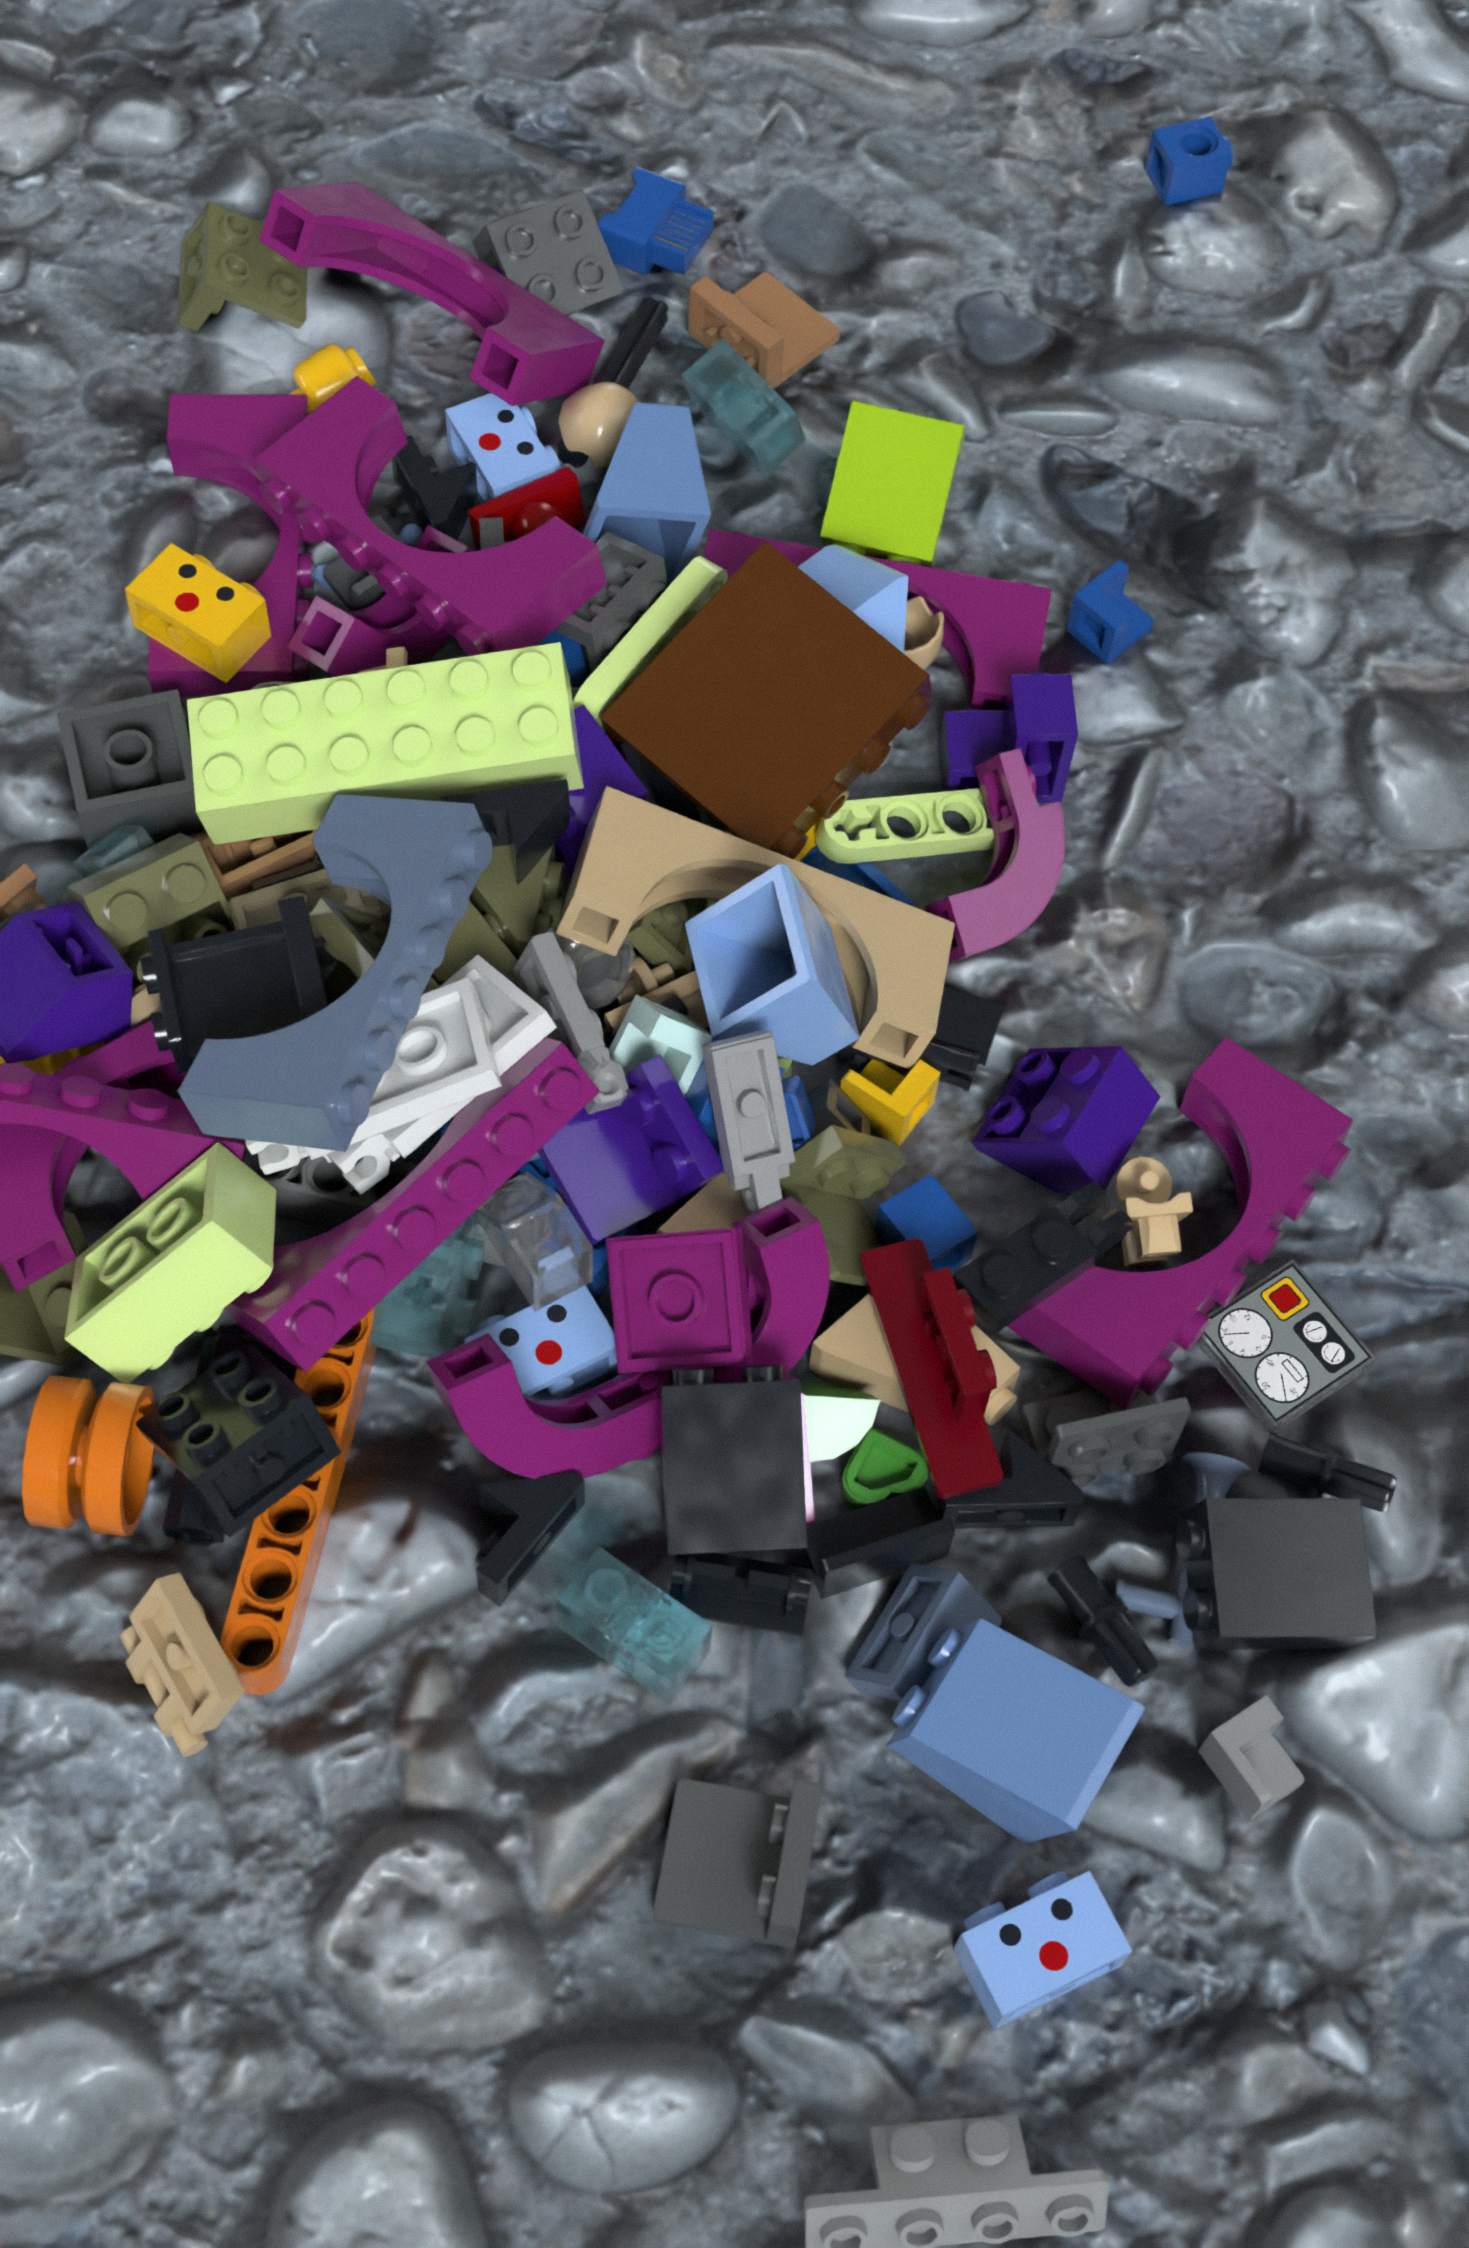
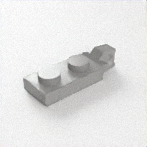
M553 931L532 936L512 970L520 989L543 1007L557 1026L546 1037L563 1042L600 1092L585 1106L587 1114H594L595 1112L620 1106L628 1095L626 1090L629 1089L621 1064L610 1059L609 1048L605 1047L603 1041V1029L600 1019L586 1005L577 985V974L573 961L569 955L562 953Z
M759 1030L701 1045L724 1174L727 1175L731 1190L737 1191L741 1189L745 1211L748 1215L783 1200L779 1179L790 1176L789 1164L795 1162L774 1036H772V1032L766 1030Z

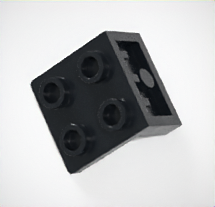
M243 1343L233 1351L226 1352L217 1357L207 1370L177 1392L170 1393L161 1398L153 1409L136 1423L142 1435L188 1478L217 1526L229 1538L342 1453L309 1395L248 1343Z

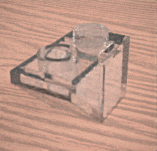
M525 1172L505 1182L473 1212L534 1312L593 1281L592 1245L560 1195L530 1173Z

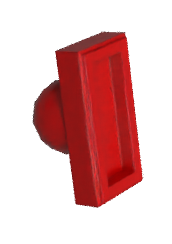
M565 467L467 510L476 551L481 550L479 518L503 517L504 541H514L544 525L554 516H557L572 528L586 523L578 477L569 467Z

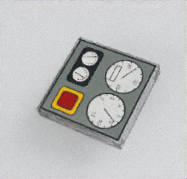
M1293 1259L1234 1297L1226 1307L1220 1306L1208 1314L1207 1317L1210 1318L1209 1325L1196 1343L1269 1433H1275L1370 1369L1377 1359Z

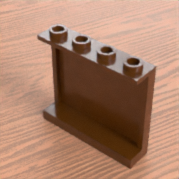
M764 541L600 716V720L611 741L617 746L622 742L626 744L730 834L794 859L805 846L808 839L806 833L821 817L825 820L830 819L844 805L849 796L847 788L862 772L869 775L883 763L891 749L888 744L903 728L912 730L923 720L932 705L930 700L932 691L930 675L768 542Z

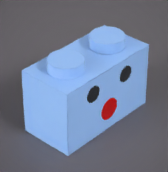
M489 393L445 409L448 449L459 467L469 463L476 464L478 499L481 504L561 470L559 460L550 445L543 447L538 439L535 422L526 406H511L493 393Z
M583 1280L567 1288L564 1286L551 1287L537 1295L529 1307L509 1317L505 1315L490 1317L476 1326L471 1336L464 1339L465 1344L489 1333L511 1360L522 1393L539 1400L565 1399L618 1372L615 1334Z
M1060 1871L1030 1887L1027 1893L1031 1900L1008 1911L1005 1910L1002 1902L994 1903L964 1920L963 1923L967 1931L961 1933L953 1950L994 2030L1121 1967L1131 1954L1132 1949L1090 1871L1069 1880L1065 1871Z

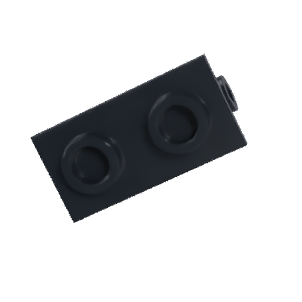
M720 1553L677 1554L674 1557L671 1587L666 1613L802 1637L813 1569Z

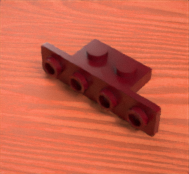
M920 1238L861 1252L859 1264L936 1495L941 1499L1000 1484L1003 1478V1470L984 1418L991 1390L997 1387L996 1372L989 1352L986 1349L978 1350L971 1332V1329L975 1327V1314L967 1290L965 1288L956 1289L949 1267L933 1271L924 1242Z

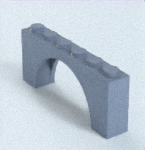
M345 794L335 795L311 841L333 885L364 891L391 907V922L387 937L375 961L355 985L336 1001L314 1015L291 1026L258 1036L239 1039H205L178 1090L180 1097L202 1134L347 1151L358 1126L363 1124L368 1116L370 1101L384 1072L388 1071L394 1062L396 1048L409 1021L419 1011L421 996L434 969L438 968L443 961L445 947L458 920L466 914L469 897L482 871L486 870L490 864L493 850L492 840L485 831L474 804Z

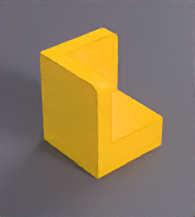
M919 1059L906 1077H904L886 1064L871 1060L860 1074L853 1070H848L841 1079L840 1088L871 1120L870 1128L889 1141L896 1142L897 1146L900 1147L934 1104L941 1072Z

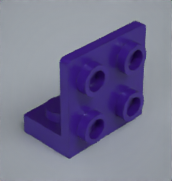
M661 1054L639 1064L626 1076L629 1087L626 1090L628 1095L620 1106L589 1115L584 1107L537 1151L590 1244H597L695 1194L724 1171L723 1163Z

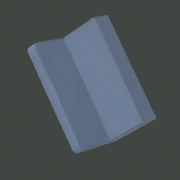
M911 1563L844 1677L861 1693L895 1700L900 1703L905 1694L914 1685L920 1688L924 1685L934 1668L933 1665L927 1662L928 1656L938 1639L948 1628L953 1627L957 1630L979 1618L1000 1627L1002 1622L1001 1616L959 1571Z

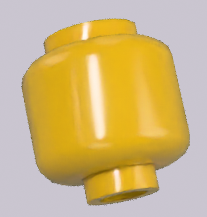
M330 343L294 367L293 379L298 389L289 395H307L310 414L356 376L372 387L376 385V382L352 346L344 350L338 344Z

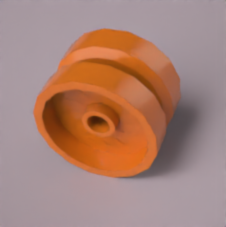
M49 1375L42 1385L35 1402L25 1445L22 1472V1500L24 1515L29 1525L68 1529L75 1524L83 1512L88 1526L93 1533L119 1536L133 1535L140 1523L147 1501L156 1450L142 1435L136 1425L137 1421L150 1412L156 1404V1397L152 1386L111 1382L99 1398L91 1379Z

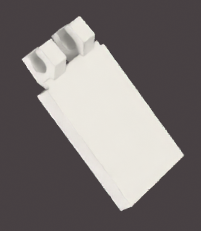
M477 954L440 987L469 976L479 996L500 1077L556 1029L557 1026L543 1007ZM475 1097L349 1145L346 1152L334 1151L322 1157L328 1163L333 1162L343 1172L342 1175L359 1194H363L388 1175L390 1160L394 1162L400 1156L406 1158ZM363 1157V1159L357 1165H355L356 1162Z
M469 976L422 994L419 1011L409 1021L396 1048L394 1062L391 1068L384 1072L370 1101L368 1116L364 1123L358 1126L350 1145L502 1086L479 996ZM245 1140L246 1147L252 1155L258 1153L260 1168L265 1175L297 1166L302 1158L309 1156L313 1160L335 1151Z

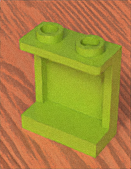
M852 401L820 533L822 544L824 546L837 544L862 556L897 562H912L920 566L934 568L936 548L952 481L965 440V425Z

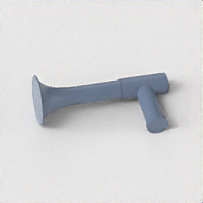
M1193 1452L1184 1454L1181 1457L1182 1463L1191 1468L1195 1476L1197 1488L1196 1504L1206 1498H1225L1234 1481L1251 1474V1468L1245 1463L1219 1454ZM1186 1562L1184 1571L1180 1574L1177 1594L1125 1583V1580L1118 1579L1113 1599L1115 1602L1123 1601L1128 1607L1127 1610L1171 1619L1168 1641L1177 1646L1194 1648L1193 1632L1187 1628L1183 1616V1599L1188 1589Z

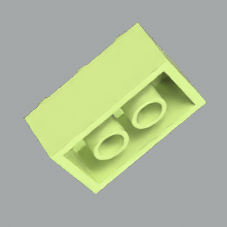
M219 1142L214 1144L76 1257L64 1339L122 1383L129 1384L146 1369L155 1370L159 1368L171 1356L175 1346L195 1330L198 1332L207 1330L219 1318L224 1307L243 1292L252 1293L256 1291L270 1276L274 1266L273 1253L277 1190Z

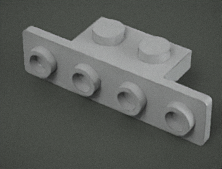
M1018 2114L869 2127V2149L876 2189L809 2195L804 2199L805 2248H934L935 2246L978 2242L1000 2244L1011 2239L1053 2235L1075 2237L1086 2232L1101 2231L1106 2227L1109 2184L1106 2172L1103 2169L1031 2175Z

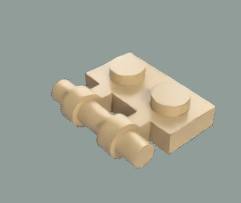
M179 1572L157 1578L129 1616L133 1625L120 1634V1639L129 1654L126 1666L135 1683L145 1684L158 1709L154 1714V1718L164 1737L172 1736L182 1756L188 1757L201 1751L208 1744L203 1733L217 1728L244 1694L245 1690L239 1681L235 1665L226 1657L206 1621L202 1605L193 1597Z

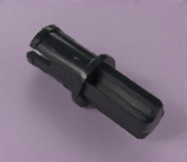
M1270 1432L1258 1468V1473H1266L1316 1490L1314 1496L1321 1499L1322 1494L1325 1493L1340 1499H1361V1506L1379 1512H1384L1388 1509L1396 1488V1477L1393 1474L1335 1455L1337 1448L1330 1447L1329 1452H1325L1277 1436L1273 1432Z
M1083 1555L1072 1557L1050 1574L1047 1580L1051 1587L1055 1588L1082 1627L1079 1629V1635L1084 1640L1092 1639L1122 1683L1128 1687H1134L1144 1682L1154 1673L1158 1667V1661L1126 1618L1125 1614L1128 1607L1123 1601L1115 1602L1088 1566V1561Z

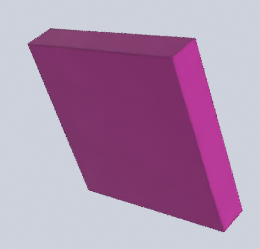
M742 1227L606 1238L618 1373L734 1366L754 1363Z

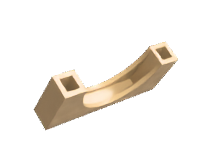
M609 786L605 787L587 825L555 934L616 956L630 928L652 910L684 899H723L772 867L782 863L789 866L831 926L860 1039L853 1042L852 1048L906 1069H912L936 1034L955 927L954 922Z

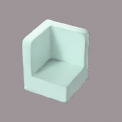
M635 995L609 1048L610 1059L621 1064L624 1074L627 1076L639 1064L661 1054L685 1097L704 1058L701 1045L711 1043L713 1038L708 1031L690 1017Z

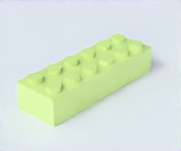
M561 642L187 700L196 813L214 845L318 829L336 794L440 801V797L565 779H567L569 790L584 788L570 678Z

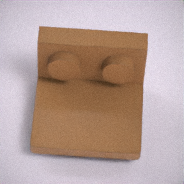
M767 272L761 273L734 294L723 290L706 276L690 286L688 334L764 395L839 341L840 329Z

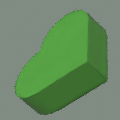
M871 1427L856 1446L845 1467L841 1481L844 1499L854 1509H859L925 1487L929 1471L924 1456L914 1447Z

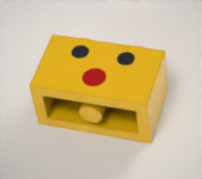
M172 543L124 589L133 627L225 683L271 637L267 604L256 588L246 582L237 583L217 571L215 566L202 555H191Z

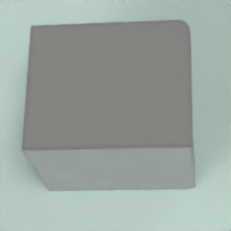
M1267 1695L1211 1731L1198 1751L1248 1821H1251L1297 1790L1304 1782V1776L1273 1735L1284 1718Z

